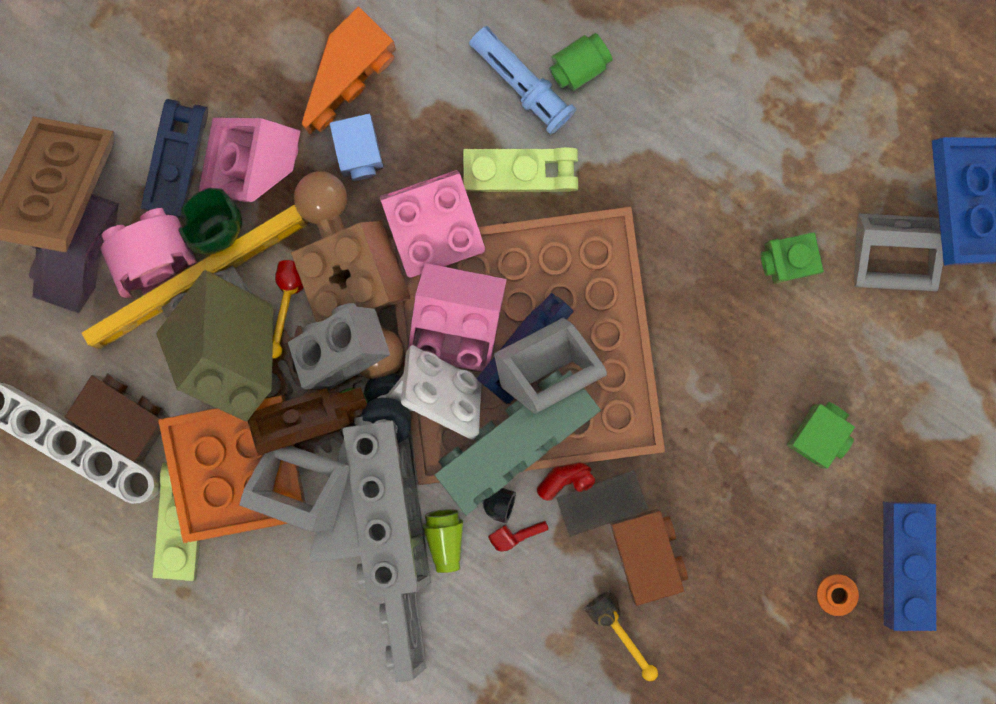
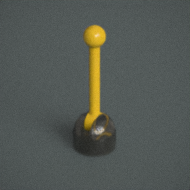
M607 590L591 600L584 608L590 619L597 625L611 626L642 668V677L646 681H654L658 677V670L655 666L647 663L617 621L621 608L612 591Z

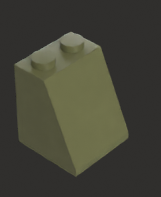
M204 270L157 331L156 335L178 391L247 422L272 390L273 306L271 303Z

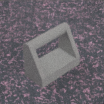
M858 214L854 270L855 287L938 291L943 267L939 218ZM871 245L929 248L928 275L867 271Z
M564 317L494 353L501 388L534 414L607 375L605 366L575 326ZM571 362L582 368L579 372L539 393H536L530 385Z
M291 445L265 453L243 490L239 506L310 532L333 531L349 474V466ZM281 460L329 477L314 506L272 491Z

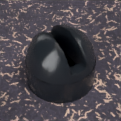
M501 488L498 492L483 500V508L486 514L493 520L507 523L514 507L516 492Z

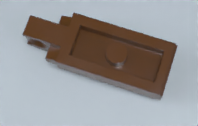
M361 387L344 393H329L328 389L325 388L256 410L249 418L248 424L258 456L344 428L354 422V418L361 417L367 402Z

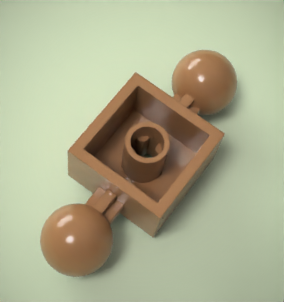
M324 171L312 172L304 176L295 188L294 204L302 218L310 223L317 224L322 239L291 252L316 322L324 321L332 316L331 312L333 309L348 303H354L356 307L373 308L376 312H379L410 299L411 297L383 222H360L345 229L340 216L347 204V192L340 179ZM382 328L390 355L360 372L367 379L396 374L404 362L405 351L402 341L389 329Z

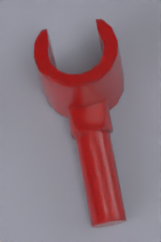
M542 521L513 534L505 524L490 534L488 539L497 551L504 552L512 549L519 542L524 541V539L549 529L546 521Z

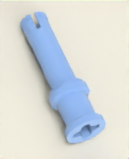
M488 26L480 29L472 37L469 45L522 97L520 100L522 107L525 110L531 109L547 125L546 131L550 135L559 130L572 117L576 107L573 104L567 105L551 89L552 83L544 78L539 80Z

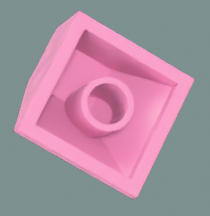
M213 118L198 192L207 188H222L233 201H255L293 171L294 162L298 155L300 130L262 118Z

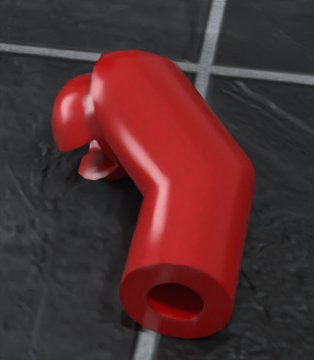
M582 462L556 466L552 468L537 486V493L543 500L551 501L564 486L573 483L576 491H587L595 484V477L590 473L592 468Z

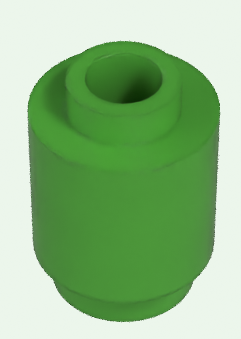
M597 33L589 37L583 35L551 56L554 65L549 67V70L561 88L568 85L574 91L605 71L606 65L613 61V58Z

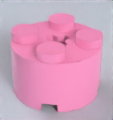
M156 208L145 212L140 217L141 221L127 227L124 225L113 226L101 234L104 241L100 248L117 290L123 298H133L130 291L141 289L143 295L183 272L189 265L191 267L197 263L193 251L187 246L180 235L179 228L182 226L179 219L173 215H166L163 208Z

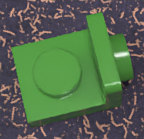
M815 232L781 240H770L764 244L766 251L760 254L764 274L772 276L773 284L824 272Z

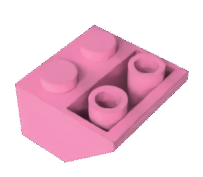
M424 263L415 296L408 349L413 345L423 351L435 354L439 359L455 367L482 372L491 361L507 279Z

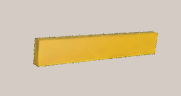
M294 204L236 239L232 246L219 253L211 254L81 333L91 347L97 349L106 347L162 313V307L170 303L175 296L187 293L204 270L214 274L232 265L234 268H237L307 226L308 221L300 216Z

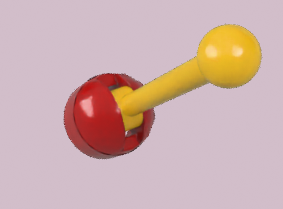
M292 260L279 261L275 273V282L283 292V297L273 333L272 358H278L282 353L280 340L291 295L298 294L304 289L295 263Z

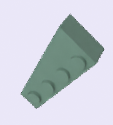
M556 370L539 383L538 386L543 391L573 375L570 370L562 376L559 370ZM584 388L536 414L517 400L505 410L509 418L496 427L490 421L479 429V434L474 438L476 443L462 452L457 446L438 461L443 468L434 475L465 516L476 509L479 503L498 492L514 476L530 467L553 446L558 445L601 411Z

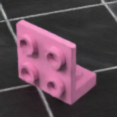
M458 170L380 196L408 277L420 275L424 263L444 267L485 252V246Z

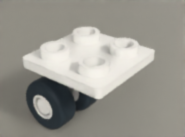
M411 345L406 351L404 374L402 376L390 374L369 379L366 383L364 395L368 403L362 411L361 417L363 421L371 423L395 420L398 444L403 442L410 433L411 411H415L473 440L479 434L482 383L469 371L461 370L439 359L435 354Z

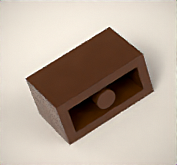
M109 373L106 374L105 378L91 375L65 415V418L133 462H143L161 434L158 420L165 418L160 414L163 407L143 395L139 400L125 392L129 386Z

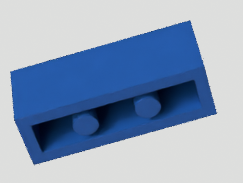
M883 502L884 626L894 631H936V504Z

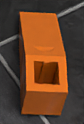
M359 6L328 37L301 123L309 135L316 129L319 132L325 130L337 116L334 111L345 100L348 103L354 101L366 87L363 82L374 71L377 74L383 72L395 58L392 54L396 50L394 41Z

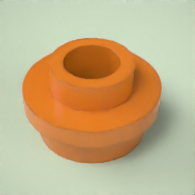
M832 574L820 582L816 597L819 606L826 613L833 616H843L850 613L856 607L859 592L856 584L849 577L841 574ZM836 588H842L845 591V598L840 603H834L831 597L833 590Z

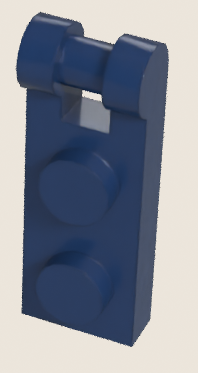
M165 100L142 199V210L149 211L163 208L166 215H173L184 219L181 208L188 201L202 133L208 118V107L195 104L193 108L181 106L180 101ZM177 121L189 124L187 134L174 132Z

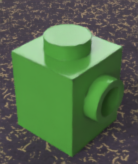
M828 402L826 406L813 404L787 443V446L818 467L828 469L835 457L842 459L854 442V438L850 434L855 426L846 421L849 414L833 403Z

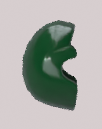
M207 188L195 193L181 208L185 226L184 228L180 227L179 232L187 246L195 253L216 254L232 246L236 241L242 227V215L237 205L222 188Z

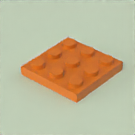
M285 396L265 398L256 410L284 402ZM217 408L158 420L183 543L288 524L239 506L243 490L264 455L258 456L248 421H243ZM281 460L272 491L306 503L299 467Z

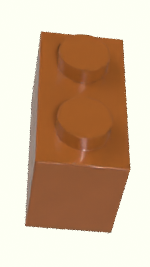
M656 509L610 523L631 596L636 606L685 592L682 581L688 580V574L682 556L674 557L670 541L676 540V534L670 516L662 517L661 511Z

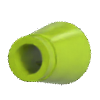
M445 509L425 514L426 523L422 527L436 572L449 573L460 570L463 520L459 519L458 511Z

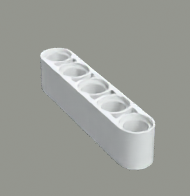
M0 383V392L5 398L4 406L0 410L1 429L126 502L132 504L148 502L159 494L161 488L160 476L154 468L144 462H133L66 419L60 413L17 388ZM31 411H35L39 415L41 422L39 429L34 433H30L25 427V418ZM67 431L71 432L76 438V447L70 454H66L60 447L61 436ZM102 452L107 453L112 459V468L106 475L100 474L95 467L96 457ZM136 473L143 474L148 480V489L142 496L136 495L130 486L131 479Z

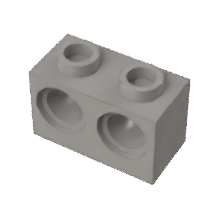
M354 303L338 306L332 310V316L324 321L314 322L305 326L302 329V334L288 342L302 389L327 388L331 390L390 355L375 309L356 307Z

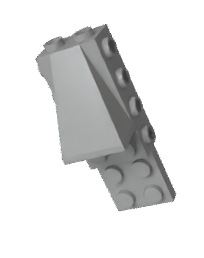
M362 417L354 418L355 426L343 428L344 439L337 462L348 465L349 474L333 531L316 532L309 554L310 562L361 556L362 563L357 564V580L360 589H366L367 599L384 596L385 603L380 604L379 614L382 628L389 630L391 646H386L385 651L387 668L389 672L395 671L396 682L411 681L427 668L416 592L431 584L410 436L408 435L403 442L398 444L395 420L371 423L363 421Z

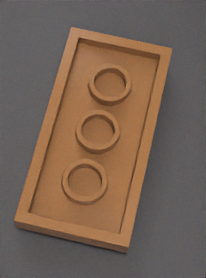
M33 116L0 183V241L67 253L113 147L114 131Z

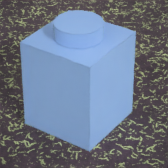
M370 114L330 123L340 171L344 177L351 175L353 181L363 180L375 176L376 169L384 168Z

